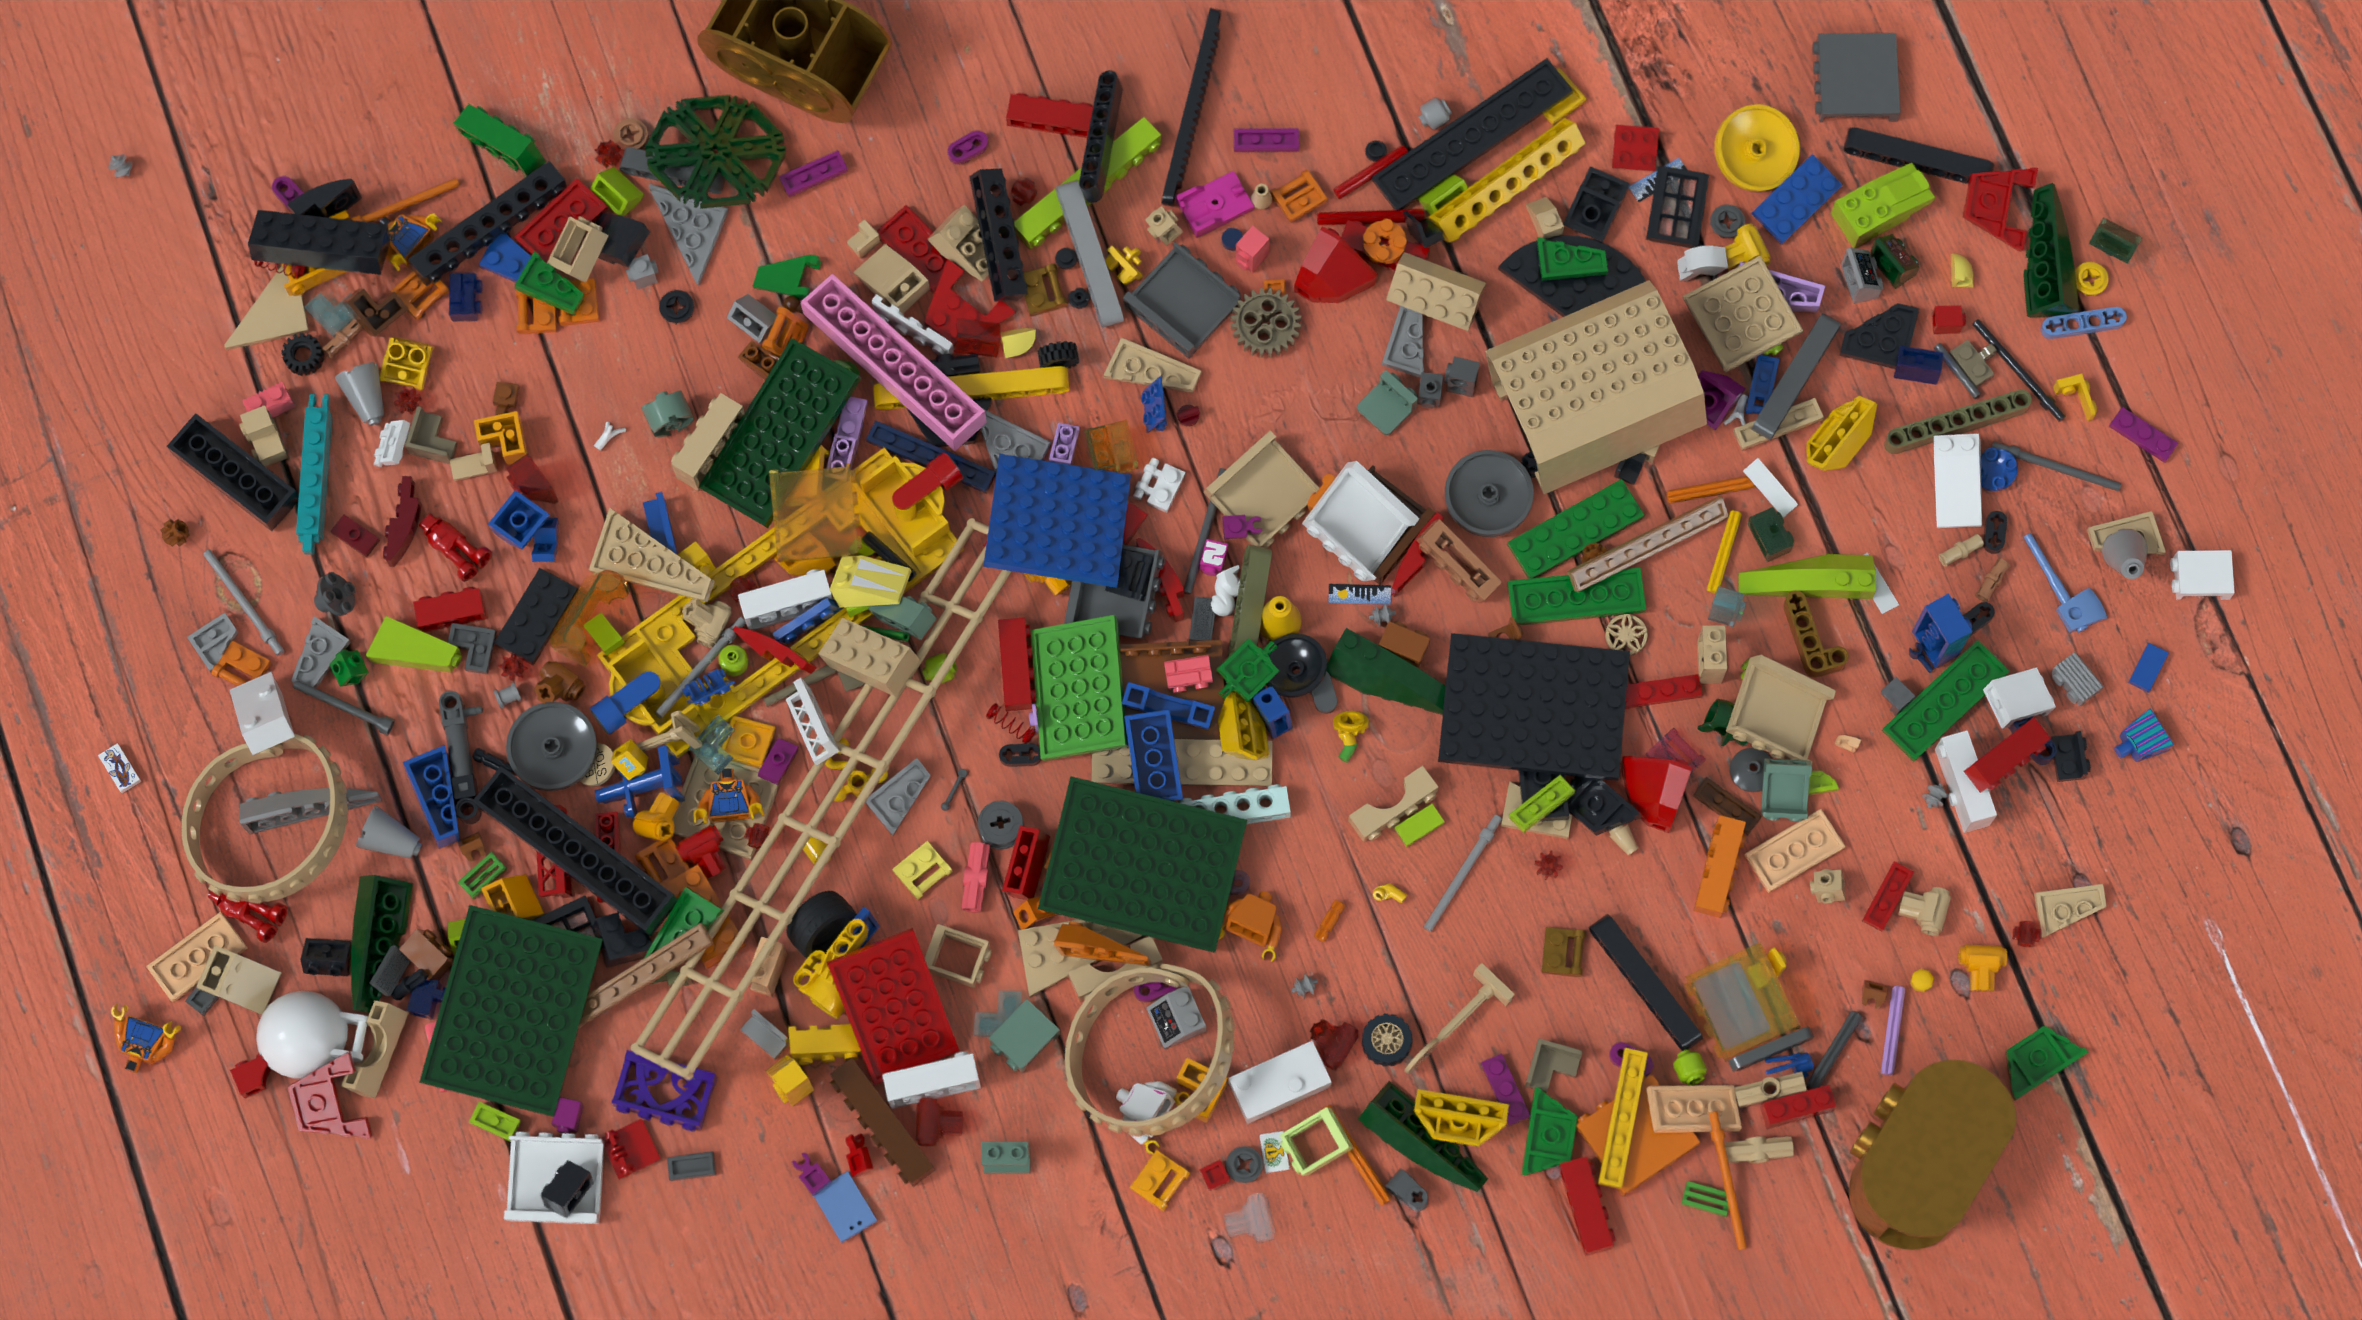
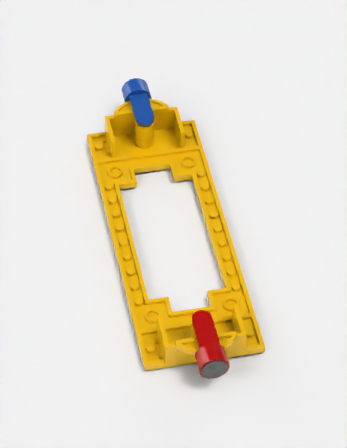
M883 448L852 470L847 481L838 480L824 490L828 494L827 503L805 504L707 576L715 582L708 602L699 601L705 605L709 604L826 518L839 534H842L858 522L866 533L872 532L915 570L916 576L913 580L907 582L904 593H906L940 568L957 541L950 531L948 521L942 515L945 505L943 490L947 491L963 479L962 473L951 457L944 452L926 464L927 468L915 463H901L896 456L892 458L888 451ZM880 556L876 558L877 560L885 561ZM679 595L623 635L622 639L625 643L607 656L603 651L597 654L600 661L611 674L609 681L611 697H604L590 707V711L603 730L609 735L626 724V719L639 725L651 726L658 736L673 728L671 713L679 710L699 726L700 730L694 732V736L703 741L729 722L734 715L740 714L799 671L800 668L796 664L789 667L782 664L777 658H774L736 687L731 685V690L721 695L713 694L710 696L711 700L702 705L687 703L690 696L686 697L683 694L662 719L655 715L657 709L693 670L679 652L696 639L695 635L685 624L682 613L685 604H688L693 598ZM845 607L789 648L800 653L811 662L819 656V652L842 618L862 625L873 617L874 614L868 609L850 617ZM682 739L664 744L668 746L677 758L693 748Z

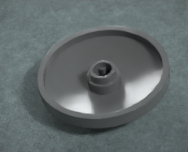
M1495 450L1477 451L1459 460L1447 477L1444 491L1445 504L1452 519L1465 531L1482 537L1502 536L1518 528L1527 518L1534 496L1533 483L1526 468L1509 454Z
M547 702L527 709L515 720L508 733L506 753L511 768L525 784L543 791H559L575 785L590 771L597 754V738L590 721L581 711L565 703Z

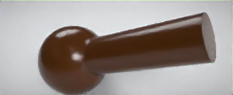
M796 296L785 298L783 302L784 308L792 313L799 312L803 314L800 300Z

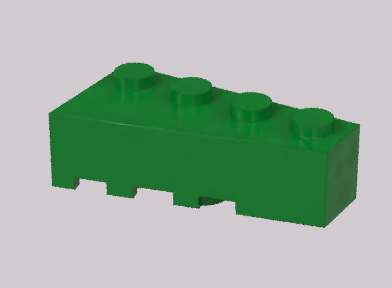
M468 104L453 122L462 136L482 149L485 147L496 159L502 158L514 171L520 169L524 177H527L546 163V160L534 144L536 141L526 133L522 135L516 127L511 124L505 125L495 115L493 117L489 116L480 106L476 108Z

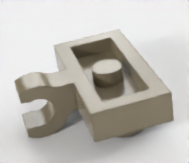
M1966 340L1950 351L1949 354L1976 388L1994 376L1993 371L1985 362L1994 356V352L1997 351L1992 343L1978 353L1969 340Z

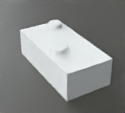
M819 569L808 571L807 575L738 594L748 630L752 631L795 619L825 598L833 599L825 571H820Z
M272 672L230 689L240 730L252 755L295 737L282 692Z
M1968 730L1942 737L1935 748V752L1950 792L1948 794L1950 805L1952 807L1955 806L1963 832L1966 833L1990 826L1997 813L1989 790L1987 788L1980 793L1963 772L1978 760Z
M1313 1041L1228 1078V1083L1247 1124L1328 1089L1332 1083Z
M960 1052L954 1055L955 1058L882 1074L891 1109L980 1089L981 1085L973 1053Z

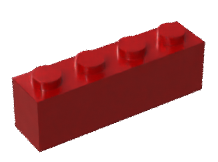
M1024 93L1010 94L1006 115L1007 126L1087 138L1093 106L1089 103L1075 104L1064 99L1059 101L1050 100L1044 96L1037 98L1029 97Z
M1347 220L1341 237L1363 260L1395 271L1399 260L1391 264H1385V262H1373L1367 257L1363 250V235L1368 227L1359 221L1351 222ZM1381 238L1379 244L1381 246H1389V239ZM1407 241L1404 252L1427 261L1430 248H1424L1419 242L1412 243Z
M1025 617L998 620L1005 711L1032 709V702H1036L1035 688L1031 689L1030 681L1034 680V669L1029 667L1028 660L1033 659L1032 646H1027V638H1031L1030 624L1025 623Z
M2033 717L1963 772L1980 793L1987 788L1991 791L2001 784L1999 779L2002 776L2007 779L2016 772L2015 766L2019 765L2022 767L2031 760L2029 755L2032 753L2038 755L2047 747L2044 744L2051 738L2035 717Z
M1586 1156L1560 1163L1559 1171L1584 1255L1587 1256L1612 1249L1614 1246L1613 1242H1616L1615 1234L1612 1228L1608 1229L1606 1220L1609 1219L1606 1206H1602L1599 1199L1602 1197L1600 1185L1595 1184L1593 1175H1596L1593 1162H1588Z

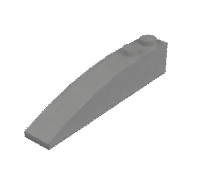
M306 789L286 793L273 792L265 798H249L245 803L240 804V824L251 835L329 815L330 789ZM347 789L348 810L382 802L378 792Z

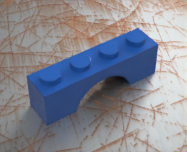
M1130 682L1127 684L1122 701L1125 707L1144 713L1170 709L1172 721L1209 731L1215 711L1214 706L1176 698Z

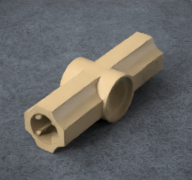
M1802 1072L1777 1078L1767 1077L1760 1082L1734 1087L1739 1108L1807 1091ZM1769 1085H1774L1777 1087V1090L1774 1094H1766L1764 1092L1765 1088Z
M1791 1136L1768 1139L1766 1137H1752L1746 1139V1141L1724 1143L1729 1163L1745 1161L1749 1163H1762L1769 1161V1159L1794 1156Z

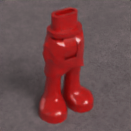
M431 513L419 524V527L424 530V535L428 538V543L432 548L442 552L446 558H449L457 566V576L463 582L476 576L478 569L456 551L457 546L480 569L485 567L492 556L490 549L483 546L479 549L475 548L466 540V536L460 533L453 525L439 517L436 518Z
M212 891L208 895L209 899L215 901L214 903L220 908L221 913L227 917L236 918L240 922L254 928L257 931V938L263 943L269 942L276 935L278 929L271 923L260 920L250 914L251 909L278 926L283 924L287 915L288 908L281 903H276L271 907L262 902L251 903L241 900L240 902H234L227 899L226 895L221 893L218 896Z

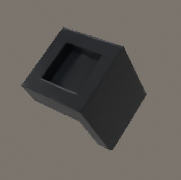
M1639 453L1620 461L1614 477L1634 485L1643 467L1646 455Z

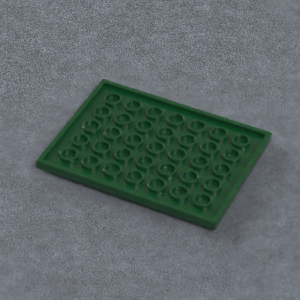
M1070 776L1038 910L1215 953L1247 820Z
M469 905L419 1083L554 1117L603 939Z

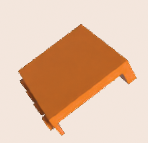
M1652 1074L1648 1077L1643 1075L1621 1189H1617L1622 1197L1700 1144V1141L1693 1132L1654 1133L1646 1089L1649 1086L1660 1085ZM1605 1100L1596 1107L1597 1111L1592 1115L1586 1113L1577 1120L1576 1131L1579 1130L1601 1163L1603 1161L1614 1100L1610 1103Z

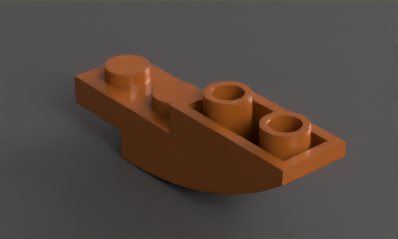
M752 340L738 356L745 365L764 380H766L779 359Z

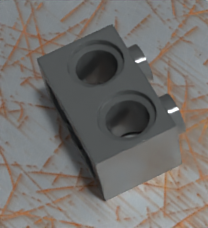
M1454 356L1453 363H1448L1444 383L1448 384L1447 391L1473 397L1480 362Z

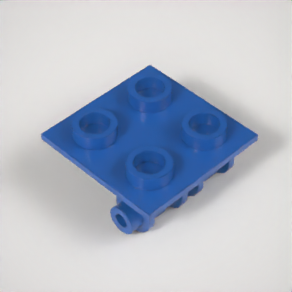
M1159 376L1143 391L1141 396L1145 410L1143 422L1146 425V433H1149L1155 427L1157 431H1163L1165 426H1167L1162 376Z
M715 669L708 673L707 676L703 675V679L708 687L707 689L701 679L697 678V682L694 680L686 684L682 691L686 697L690 696L687 703L702 705L711 700V695H721L731 690L730 686L735 682L724 681L723 678L726 677L723 669Z

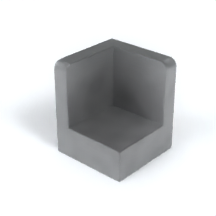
M1897 677L1881 690V694L1892 705L1890 711L1895 716L1911 703L1915 697Z

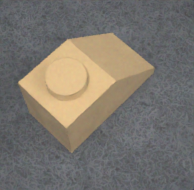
M1547 197L1526 204L1539 237L1548 239L1554 236H1562L1563 223L1556 207Z

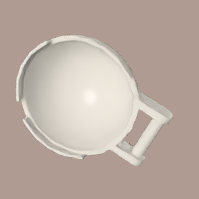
M296 991L287 993L273 1001L263 1012L257 1027L256 1042L258 1051L268 1062V1066L274 1071L291 1078H303L344 1053L349 1052L344 1050L348 1035L347 1024H354L358 1026L351 1055L354 1063H361L363 1060L361 1052L366 1028L369 1026L366 1022L368 1016L342 1012L331 999L316 992Z

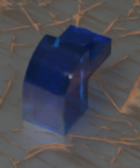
M438 980L425 981L413 990L407 1012L413 1016L433 1020L437 1002L442 1003L446 987L442 991V984Z

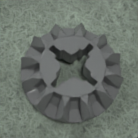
M1722 205L1717 207L1711 214L1710 225L1713 232L1720 235L1721 238L1728 237L1731 239L1738 234L1737 230L1745 225V217L1739 208L1733 205ZM1725 215L1729 221H1733L1729 229L1726 224L1721 223L1724 222Z
M1238 1147L1231 1151L1227 1157V1172L1236 1182L1247 1184L1256 1180L1262 1172V1158L1251 1147ZM1238 1157L1244 1162L1250 1161L1248 1165L1250 1173L1245 1169L1238 1170L1240 1166Z

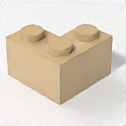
M265 405L240 415L243 422L239 424L241 431L246 436L248 443L252 442L255 448L251 450L254 459L267 467L289 458L276 423Z

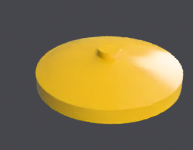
M1754 104L1739 108L1724 119L1715 137L1714 150L1721 172L1732 184L1746 191L1763 192L1780 186L1794 172L1799 159L1800 147L1796 130L1784 114L1770 106Z

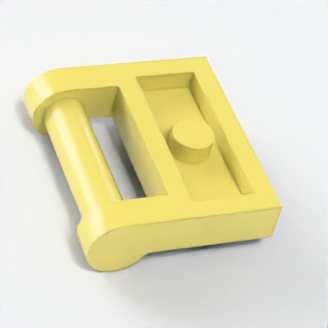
M928 841L892 869L917 900L923 897L922 894L942 877L948 876L953 872ZM936 864L940 867L917 887L913 884Z

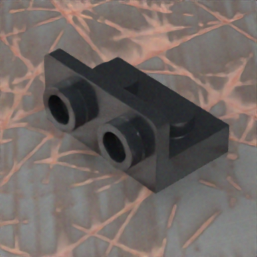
M2076 731L2072 735L2052 736L2051 740L2055 744L2057 751L2053 758L2057 782L2084 780L2088 772H2090V761L2085 757L2087 741L2085 737H2082V732Z
M306 938L300 959L303 973L310 975L348 976L351 941Z

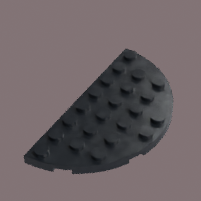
M1562 235L1545 240L1565 242L1564 244L1576 247L1580 245L1604 250L1608 268L1607 274L1542 281L1537 240L1513 252L1498 267L1499 271L1562 317L1646 282L1638 268L1621 252L1605 243L1581 236Z

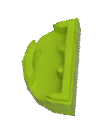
M1812 771L1809 777L1808 795L1839 790L1835 779H1832L1823 771Z

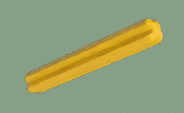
M1735 510L1730 511L1707 586V591L1713 594H1717L1720 589L1742 513Z

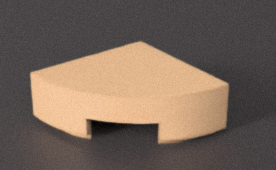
M1839 735L1834 744L1854 753L1861 740L1851 736Z

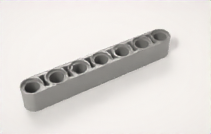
M1075 180L1056 186V193L1100 325L1104 328L1124 322L1122 310L1079 182Z

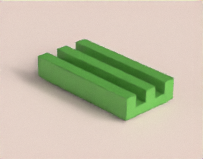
M491 852L460 879L458 884L474 900L482 893V887L493 883L507 868ZM491 860L494 861V863L490 865L484 872H482L472 883H470L468 886L466 885V883L472 877H474L482 868H484ZM499 866V868L491 876H489L482 884H480L472 892V889L475 886H477L484 878H486L494 869H496Z
M1687 1181L1681 1205L1724 1217L1727 1216L1729 1206L1726 1192ZM1690 1188L1726 1199L1723 1201L1690 1191ZM1689 1196L1724 1207L1721 1210L1689 1201L1687 1198Z

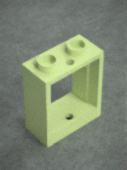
M1329 1107L1324 1108L1280 1135L1283 1140L1280 1142L1286 1154L1290 1153L1294 1160L1291 1162L1297 1174L1301 1173L1303 1176L1310 1175L1354 1149L1332 1108ZM1324 1120L1339 1148L1307 1166L1292 1138Z

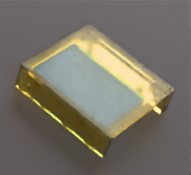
M1761 942L1685 976L1688 982L1684 986L1689 996H1695L1697 1003L1694 1004L1697 1014L1699 1017L1704 1016L1707 1024L1703 1025L1709 1038L1714 1037L1716 1045L1713 1048L1718 1058L1723 1057L1725 1062L1729 1061L1730 1057L1791 1029L1793 1032L1801 1028Z

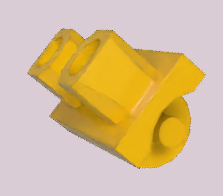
M1113 246L1107 250L1110 253L1105 259L1107 267L1111 271H1114L1120 264L1124 267V270L1117 276L1124 285H1128L1134 279L1140 280L1144 276L1132 264L1134 262L1139 266L1142 263L1138 258L1141 253L1138 248L1131 250L1126 246L1123 249L1126 256Z

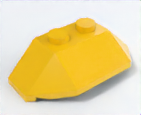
M1857 396L1854 398V401L1847 402L1832 410L1806 443L1807 463L1823 471L1845 468L1872 434L1877 409L1876 402Z
M1232 691L1226 697L1218 718L1222 751L1240 759L1260 760L1269 756V749L1263 719L1251 703L1252 699L1246 702L1237 692Z
M1417 1089L1414 1111L1433 1139L1479 1147L1506 1126L1509 1104Z

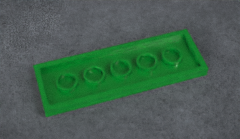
M1620 479L1507 542V545L1527 578H1537L1582 553L1587 545L1604 541L1643 519L1645 515L1623 480Z
M1640 567L1624 569L1579 592L1574 591L1569 575L1507 582L1511 617L1520 625L1646 612Z
M1977 640L1893 718L1882 731L1915 762L1985 696L1983 689L1992 680L2005 677L2010 671Z

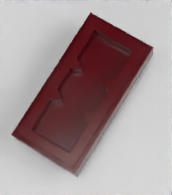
M345 514L330 531L334 536L366 558L380 541L379 538Z

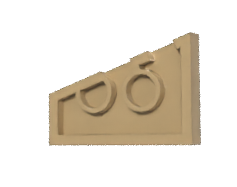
M1510 781L1501 826L1520 830L1509 818V814L1522 805L1520 787ZM1569 814V820L1539 821L1527 831L1568 839L1572 815Z
M2103 884L2034 893L2040 938H2044L2107 907Z

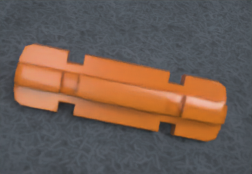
M1334 900L1331 910H1328L1320 924L1321 928H1318L1314 934L1315 939L1323 943L1329 936L1328 932H1331L1339 918V914L1345 908L1342 902Z

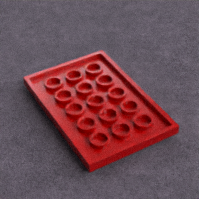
M913 928L826 962L874 1085L884 1082L882 1074L928 1064L960 1051Z

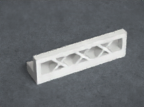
M800 677L793 682L797 692L788 697L786 702L813 762L818 765L838 753L839 749L812 689ZM801 699L802 707H795L794 703ZM805 713L810 718L809 723H802ZM812 729H815L816 739L809 738ZM819 745H822L826 751L817 756L816 752Z

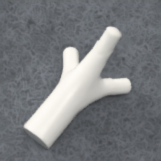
M1741 395L1733 413L1724 421L1725 425L1732 422L1735 418H1739L1742 425L1746 424L1744 420V409L1748 400L1746 395Z
M606 422L605 430L594 447L601 451L611 438L619 433L626 432V428L612 430L613 426L610 425V422Z

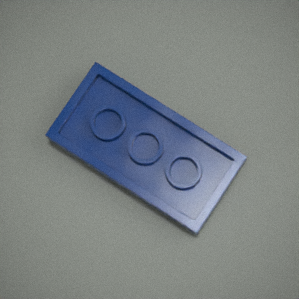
M1812 154L1751 214L1782 244L1843 185Z

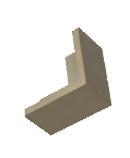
M417 406L404 445L409 454L450 464L458 444L456 441L438 437L443 421L442 416L427 413L423 407Z
M1538 1038L1525 1087L1530 1089L1538 1087L1544 1093H1547L1553 1072L1575 1078L1583 1051Z

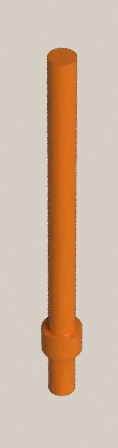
M456 178L362 217L359 215L353 217L351 220L373 222L459 187V183Z
M1718 1111L1709 1112L1712 1127L1710 1134L1712 1141H1715L1738 1250L1746 1249L1747 1245L1724 1144L1725 1132L1724 1129H1721Z

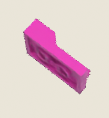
M1234 171L1204 186H1195L1176 196V203L1196 238L1254 210V205ZM1216 200L1218 201V204L1213 205L1212 201Z

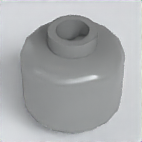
M1435 97L1421 105L1420 111L1422 114L1418 117L1424 127L1429 125L1431 129L1435 130L1450 121L1449 115L1452 112L1444 99L1440 100Z

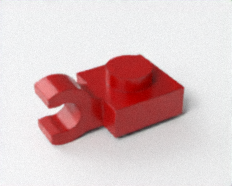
M853 1134L847 1136L845 1141L850 1153L846 1157L852 1177L860 1176L874 1169L868 1148L863 1147L865 1143L863 1134H858L855 1137Z

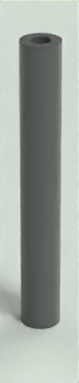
M1941 343L1937 344L1934 347L1936 352L1974 399L1979 397L1981 393L1945 347Z

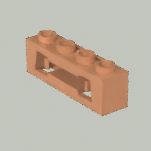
M1440 519L1433 521L1416 539L1420 544L1419 548L1425 554H1430L1435 559V564L1441 570H1446L1451 575L1450 579L1456 585H1461L1467 591L1466 595L1472 601H1477L1478 603L1485 601L1502 583ZM1447 545V547L1471 571L1475 570L1477 574H1473L1472 576H1470L1446 551L1443 552L1441 548H1444Z

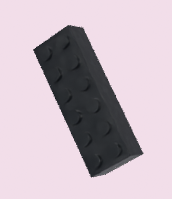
M258 210L248 241L251 260L381 275L390 244V236L387 224Z
M196 413L167 445L172 455L271 532L299 501V495L296 490Z

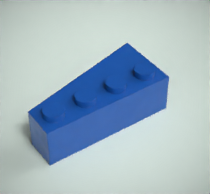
M443 745L404 761L405 772L438 848L441 849L460 841L446 746Z

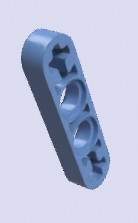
M2111 307L2049 317L2044 320L2041 326V333L2047 339H2056L2114 330L2124 325L2127 315L2122 308ZM2113 314H2116L2117 317H2121L2118 322H2116L2115 319H2110L2112 318ZM2095 316L2100 320V325L2092 326L2089 324L2088 319ZM2075 320L2078 322L2079 328L2075 330L2070 329L2067 326V321ZM2049 324H2051L2052 327H2057L2055 328L2054 332H2051L2050 329H2046Z

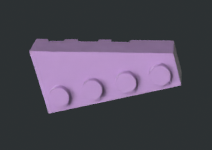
M1769 270L1792 311L1818 312L1825 285Z

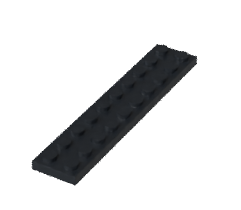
M1546 58L1372 177V181L1394 210H1402L1573 94V90L1549 59Z

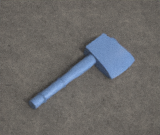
M2032 533L2023 537L2062 604L2056 611L2069 633L2074 631L2080 633L2086 630L2088 626L2107 618L2104 607L2090 587L2071 598L2061 580L2053 571Z

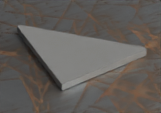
M650 184L649 189L696 285L700 286L729 210L725 207L700 209V204L695 208V200L689 199L686 204H683V197L679 202L668 189Z
M984 410L987 423L980 428L995 473H997L999 454L1043 461L1051 445L1050 441Z

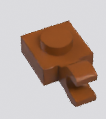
M496 383L493 404L497 406L495 416L508 413L509 407H516L519 393L518 384Z

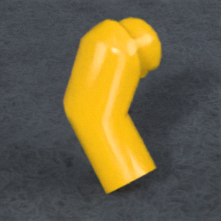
M1392 884L1378 886L1373 891V897L1377 901L1393 898L1402 904L1407 897L1406 893Z

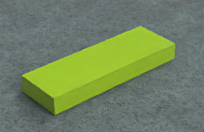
M1559 775L1511 812L1509 818L1525 833L1574 795L1575 790Z

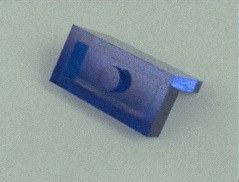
M1899 346L1897 365L1893 377L1936 385L1942 371L1943 352Z

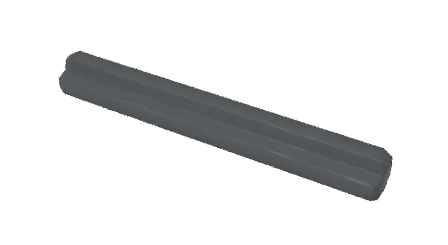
M1855 1011L1850 1012L1808 1081L1807 1087L1809 1089L1821 1086L1860 1022L1862 1016Z

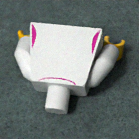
M1161 1081L1146 1082L1144 1085L1136 1083L1131 1091L1121 1088L1117 1093L1116 1099L1122 1103L1120 1111L1124 1115L1123 1121H1144L1168 1113L1174 1103L1177 1106L1182 1104L1179 1100L1180 1096L1188 1099L1189 1094L1187 1092L1177 1093L1175 1088ZM1154 1135L1132 1136L1139 1144L1145 1145V1150L1149 1154H1153L1148 1149L1150 1143H1154L1159 1148V1144L1156 1141L1148 1139V1136L1152 1138Z

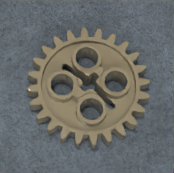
M1260 288V294H1256L1252 290V297L1244 294L1245 302L1237 301L1239 308L1233 307L1235 315L1231 316V321L1234 322L1231 324V330H1236L1233 333V338H1239L1237 345L1244 344V351L1251 348L1252 356L1258 351L1260 352V358L1264 356V352L1268 353L1269 358H1271L1274 351L1280 356L1281 348L1287 352V344L1294 346L1295 341L1293 338H1299V333L1296 330H1301V324L1298 323L1301 321V316L1297 315L1299 308H1293L1295 301L1287 302L1288 294L1280 297V290L1276 294H1272V288H1269L1268 293H1264L1263 288ZM1265 305H1270L1274 309L1272 311L1267 312L1264 311L1262 308ZM1247 318H1254L1256 322L1247 324L1245 320ZM1283 321L1287 326L1279 328L1276 326V323ZM1261 334H1266L1270 338L1262 341L1258 337Z

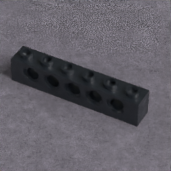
M1002 168L980 169L970 175L969 178L994 302L1016 301L1027 295V283L1024 279L1023 263L1018 249L1019 243L1015 235L1014 220L1010 210V199L1006 190V179Z

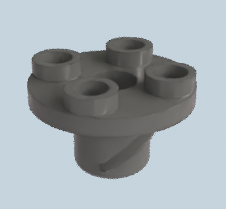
M329 572L321 577L317 583V591L314 597L315 606L321 612H330L337 616H344L354 608L355 587L334 572Z

